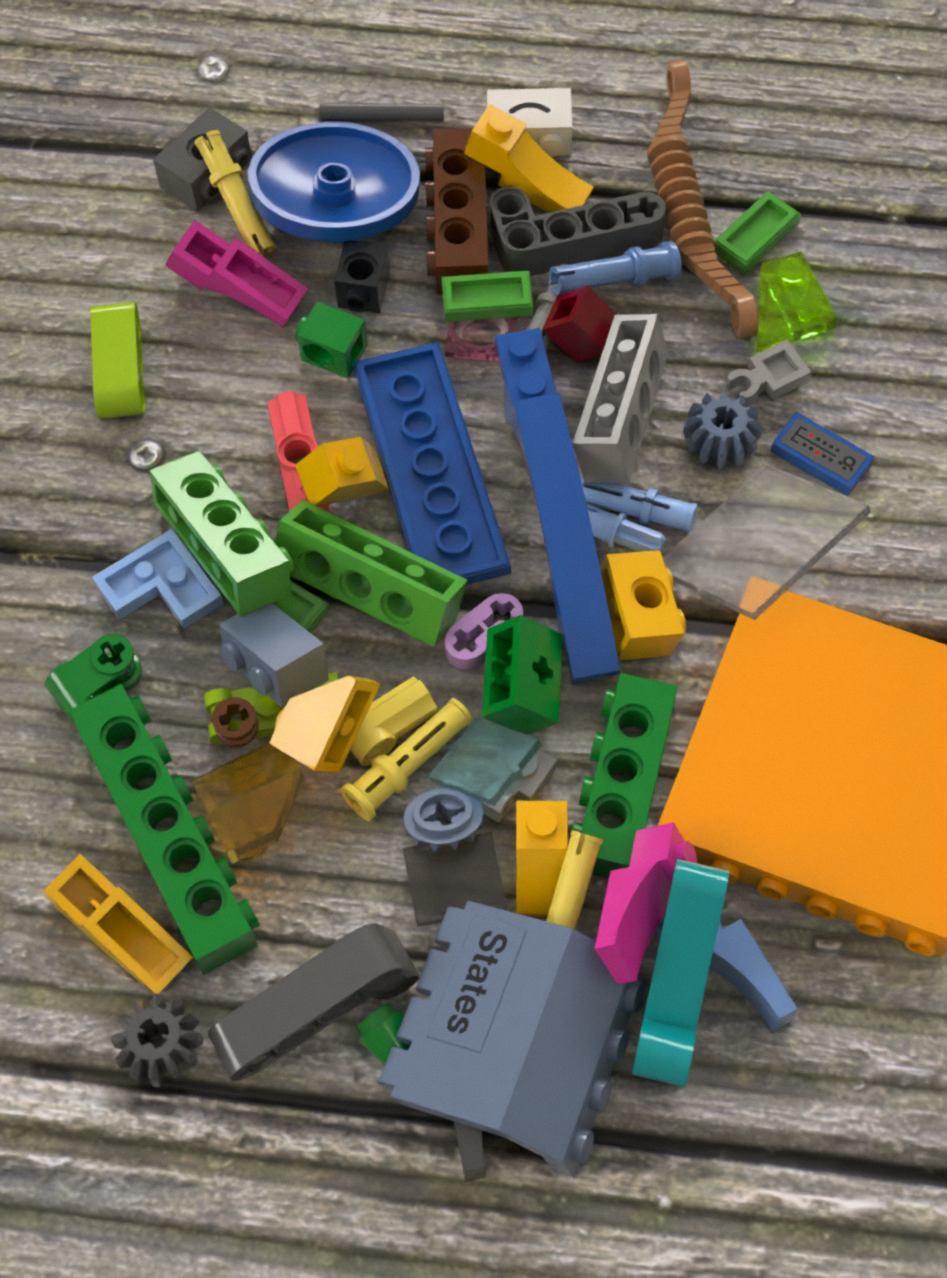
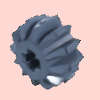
M726 390L720 395L719 399H715L706 393L704 398H702L701 404H692L687 421L684 422L683 434L688 439L687 448L689 453H700L699 460L701 465L714 460L719 470L725 466L726 461H730L736 467H739L743 463L744 456L752 457L756 452L757 441L761 438L762 426L761 422L757 421V407H745L744 395L736 400H731Z

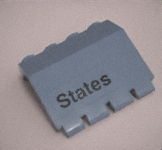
M468 900L464 910L448 907L434 940L438 945L448 948V951L430 950L415 988L418 992L430 997L428 1001L415 997L411 998L396 1036L397 1040L410 1045L409 1050L398 1047L391 1048L378 1084L392 1090L390 1097L398 1104L505 1137L541 1155L554 1172L575 1178L579 1163L585 1164L591 1154L594 1142V1134L591 1129L597 1112L602 1113L609 1102L611 1094L609 1077L614 1063L621 1062L625 1055L629 1038L626 1028L632 1012L638 1013L645 996V983L638 973L637 981L617 984L594 949L596 941L573 928Z

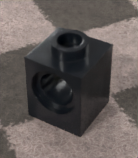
M356 240L344 241L334 280L338 308H345L353 312H381L390 275L388 245Z

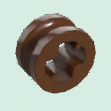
M239 697L228 698L220 702L212 713L214 730L218 739L224 745L242 747L255 739L259 730V722L254 707L247 700ZM234 714H240L242 719L241 729L237 731H231L229 726L230 716Z

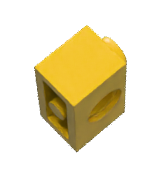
M660 550L607 554L600 566L618 660L670 656L685 634L686 622L682 610L677 609L672 592L673 576L670 569L665 568Z

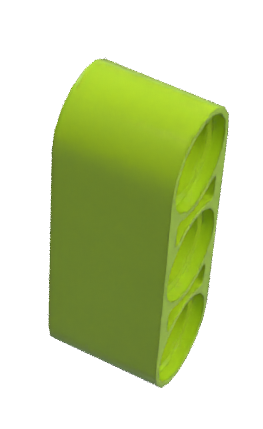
M136 302L91 306L93 393L97 416L99 419L145 414L142 336Z

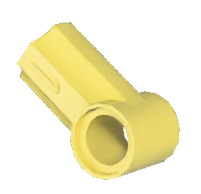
M413 676L372 702L350 749L362 766L371 765V761L378 755H388L395 747L397 739L437 713V706L421 680H417Z

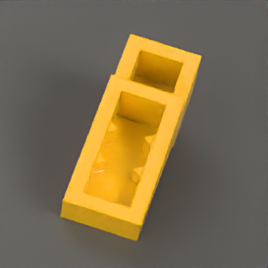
M489 104L471 131L464 154L499 172L501 177L498 186L502 188L512 186L521 189L526 193L530 203L549 213L585 205L593 190V186L581 180L551 158L525 130L527 127L525 122Z

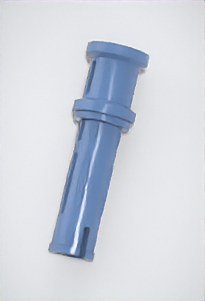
M665 241L657 248L642 250L637 246L630 247L624 252L623 256L564 266H552L548 277L550 285L558 284V286L551 289L555 295H561L562 293L585 286L595 288L623 282L639 287L645 285L647 280L665 278L668 281L678 279L681 274L682 263L677 245L673 241Z

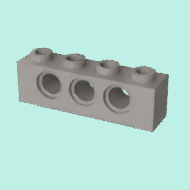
M658 314L614 316L572 443L585 483H630L668 357V350Z

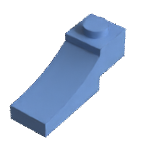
M664 917L662 918V920L656 928V932L659 939L661 936ZM742 919L725 928L719 922L710 969L725 978L750 1001L772 1032L791 1023L797 1007Z

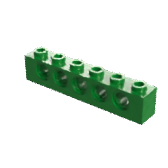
M120 684L68 710L202 974L205 975L256 948L258 944L252 930L260 926L247 899L237 903L229 887L237 884L236 878L224 856L217 860L212 856L208 845L214 843L215 839L202 815L195 819L192 818L186 805L194 800L182 776L178 775L171 778L165 767L167 763L172 761V758L160 735L151 739L144 725L152 721L140 697L137 696L130 700L123 685ZM122 739H135L132 745L126 749H114L115 745ZM146 777L156 778L151 787L144 790L134 789L137 782ZM167 817L177 818L176 824L171 829L166 831L155 830L160 820ZM187 858L200 860L197 867L188 873L176 871L179 863ZM214 899L222 902L220 909L212 915L202 916L197 914L199 907L208 900Z

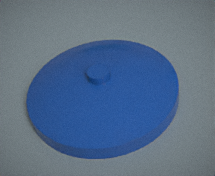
M347 122L311 123L294 127L275 135L255 152L248 169L249 195L253 206L265 220L289 234L317 241H354L386 232L401 223L412 212L419 197L420 172L417 161L410 150L387 133L368 126Z

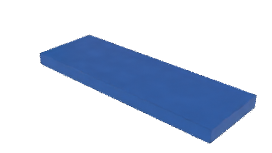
M439 342L353 362L358 386L407 550L467 579L466 585L511 574V564Z

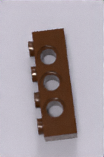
M473 128L433 129V147H425L426 173H434V181H426V207H434L435 215H426L427 241H435V249L427 250L428 276H436L437 293H443L442 277L488 274L485 165L464 154Z

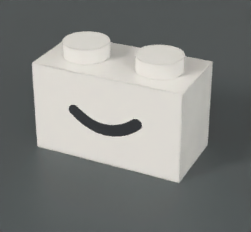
M571 88L487 90V107L491 104L527 124L525 130L550 157L571 156Z

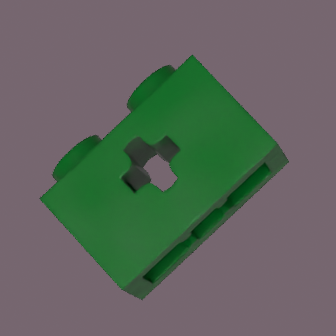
M522 615L487 629L482 718L524 736L559 723L562 634Z

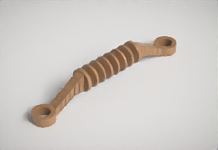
M685 59L668 61L666 64V85L670 103L647 150V156L651 164L652 175L655 177V187L659 191L658 196L665 202V224L667 230L670 231L669 239L677 245L681 256V263L686 265L692 273H695L700 280L704 281L727 304H730L731 322L737 339L757 336L758 312L753 294L749 293L717 261L715 253L716 244L714 236L711 235V225L707 221V211L703 207L704 201L700 194L699 182L696 180V171L692 167L693 162L689 154V146L683 138L682 123L691 99V79L688 64Z

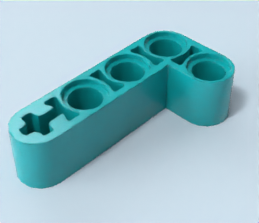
M680 859L676 861L632 1075L682 1087L686 1086L694 1050L698 1019L727 890L729 870Z

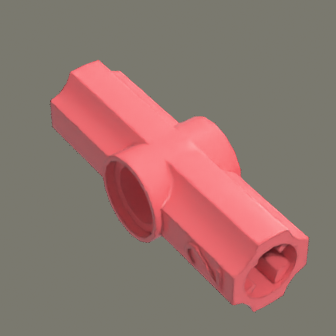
M294 391L278 393L274 399L267 402L289 511L302 500L309 502L297 472L296 464L291 463V461L298 457H306L318 447L315 441L306 395L297 394ZM329 504L318 506L319 508L331 513Z

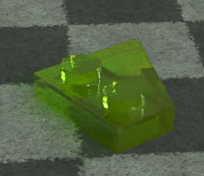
M801 251L761 264L757 308L758 333L755 341L757 353L785 340L791 343L836 327L838 317Z

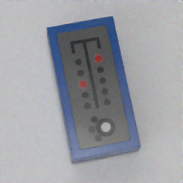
M795 412L772 442L770 452L846 496L851 494L872 465L874 459L872 454L798 412Z

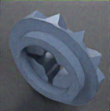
M437 788L422 793L409 803L404 812L403 821L406 835L412 836L416 847L429 844L433 851L436 852L441 846L449 845L456 851L459 841L474 842L475 832L483 828L482 804L473 794L458 788ZM438 813H442L443 818H447L451 824L442 826L441 822L437 821L439 819Z

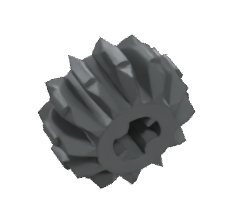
M161 994L154 995L151 1008L147 1009L141 1000H134L133 1008L137 1014L133 1018L128 1015H118L117 1022L125 1031L111 1037L113 1046L121 1049L115 1057L116 1063L120 1068L130 1067L129 1076L136 1083L148 1075L152 1086L160 1087L163 1082L164 1072H168L174 1081H180L182 1079V1072L178 1065L182 1062L188 1066H195L198 1059L189 1049L203 1045L201 1033L193 1031L199 1024L196 1014L194 1012L184 1014L185 1005L178 998L166 1007L165 999ZM160 1032L166 1043L155 1049L150 1037Z

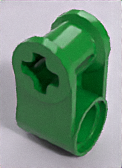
M107 634L100 637L95 643L71 660L56 667L47 677L45 687L74 723L68 710L120 684L123 685L125 691L133 688L141 678L142 665L134 654V649L128 639L118 634ZM105 648H108L110 651V653L107 655L104 651ZM118 660L120 664L114 666L112 662ZM127 672L128 677L124 678L123 673Z

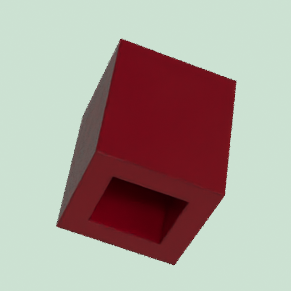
M585 286L557 296L542 330L577 363L601 357L614 316L617 314L589 286Z

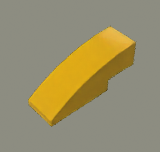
M81 854L43 890V896L154 995L159 994L193 958L186 949L119 886L116 888Z

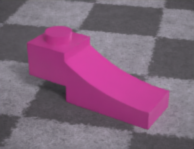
M196 220L193 221L175 246L165 264L166 267L198 289L202 290L204 287L235 299L271 319L281 327L284 326L308 290L306 286L237 238L229 244Z
M674 822L637 830L629 867L610 871L594 949L617 984L637 981L645 950L666 913L677 859L697 863V856L691 842L683 839Z

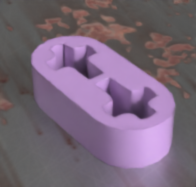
M494 594L452 625L446 632L444 639L446 658L449 663L462 670H471L482 665L486 657L487 629L505 622L499 620L493 624V613L497 611L499 614L504 615L510 612V619L519 615L523 616V609L519 600L510 594ZM462 639L465 643H469L475 639V651L470 652L466 648L458 651V641Z

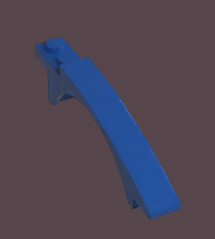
M540 328L495 335V348L504 380V414L507 424L512 426L518 438L530 476L549 564L558 633L562 634V649L565 650L572 682L576 683L619 675L620 665L579 469L560 393H556Z

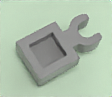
M785 340L750 357L747 367L749 370L737 369L732 371L727 376L725 387L727 390H731L736 386L746 387L748 390L741 392L739 397L744 395L745 407H748L757 400L758 394L763 391L771 400H774L808 383L812 372L789 341Z

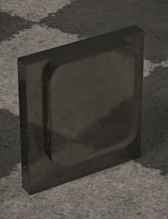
M492 832L476 834L474 842L459 841L456 851L449 845L441 846L436 852L433 851L429 844L403 848L417 927L442 923L448 907L464 910L467 900L507 910Z

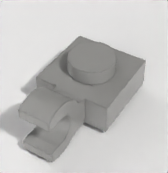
M515 736L489 772L488 781L495 786L483 801V806L486 807L483 811V816L500 825L517 798L521 801H534L556 769L557 760Z

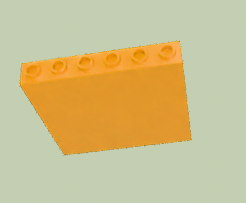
M752 579L658 826L674 822L683 839L691 842L697 856V863L729 870L728 883H735L738 880L757 887L756 890L769 899L784 901L787 898L806 905V910L815 916L825 919L838 917L852 922L857 930L869 936L884 937L887 935L905 942V946L915 953L925 956H933L935 954L943 956L947 951V645Z

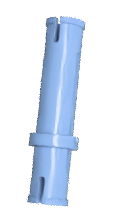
M580 474L587 504L639 518V523L648 526L651 522L685 530L688 533L691 532L698 504L659 495L658 489L650 487L647 491L617 483H585L583 475Z

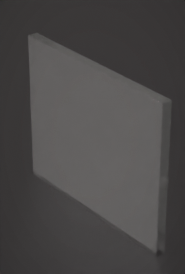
M766 464L663 557L665 568L670 569L674 582L699 593L702 597H708L756 620L871 513L870 507L865 503L822 487L818 483H812Z

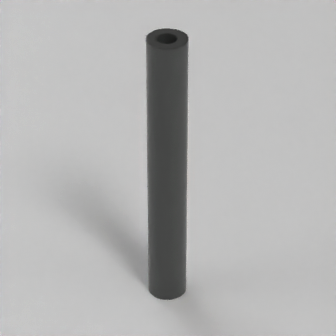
M320 103L319 114L320 120L444 121V104Z

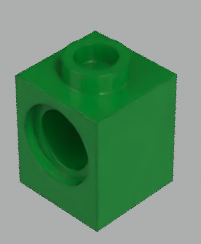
M320 302L315 304L309 316L301 318L295 333V339L299 344L301 361L345 378L350 377L354 370L353 362L360 360L368 346L365 319Z

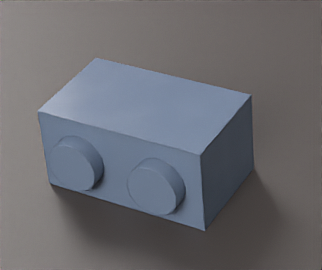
M273 603L241 617L239 614H236L219 624L223 644L220 646V654L227 667L232 671L238 670L250 680L252 686L259 694L268 695L279 706H286L290 698L313 690L329 680L324 643Z

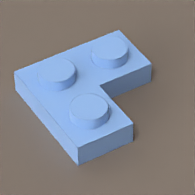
M172 529L92 577L96 588L118 619L123 618L160 595L185 629L224 605L222 595Z

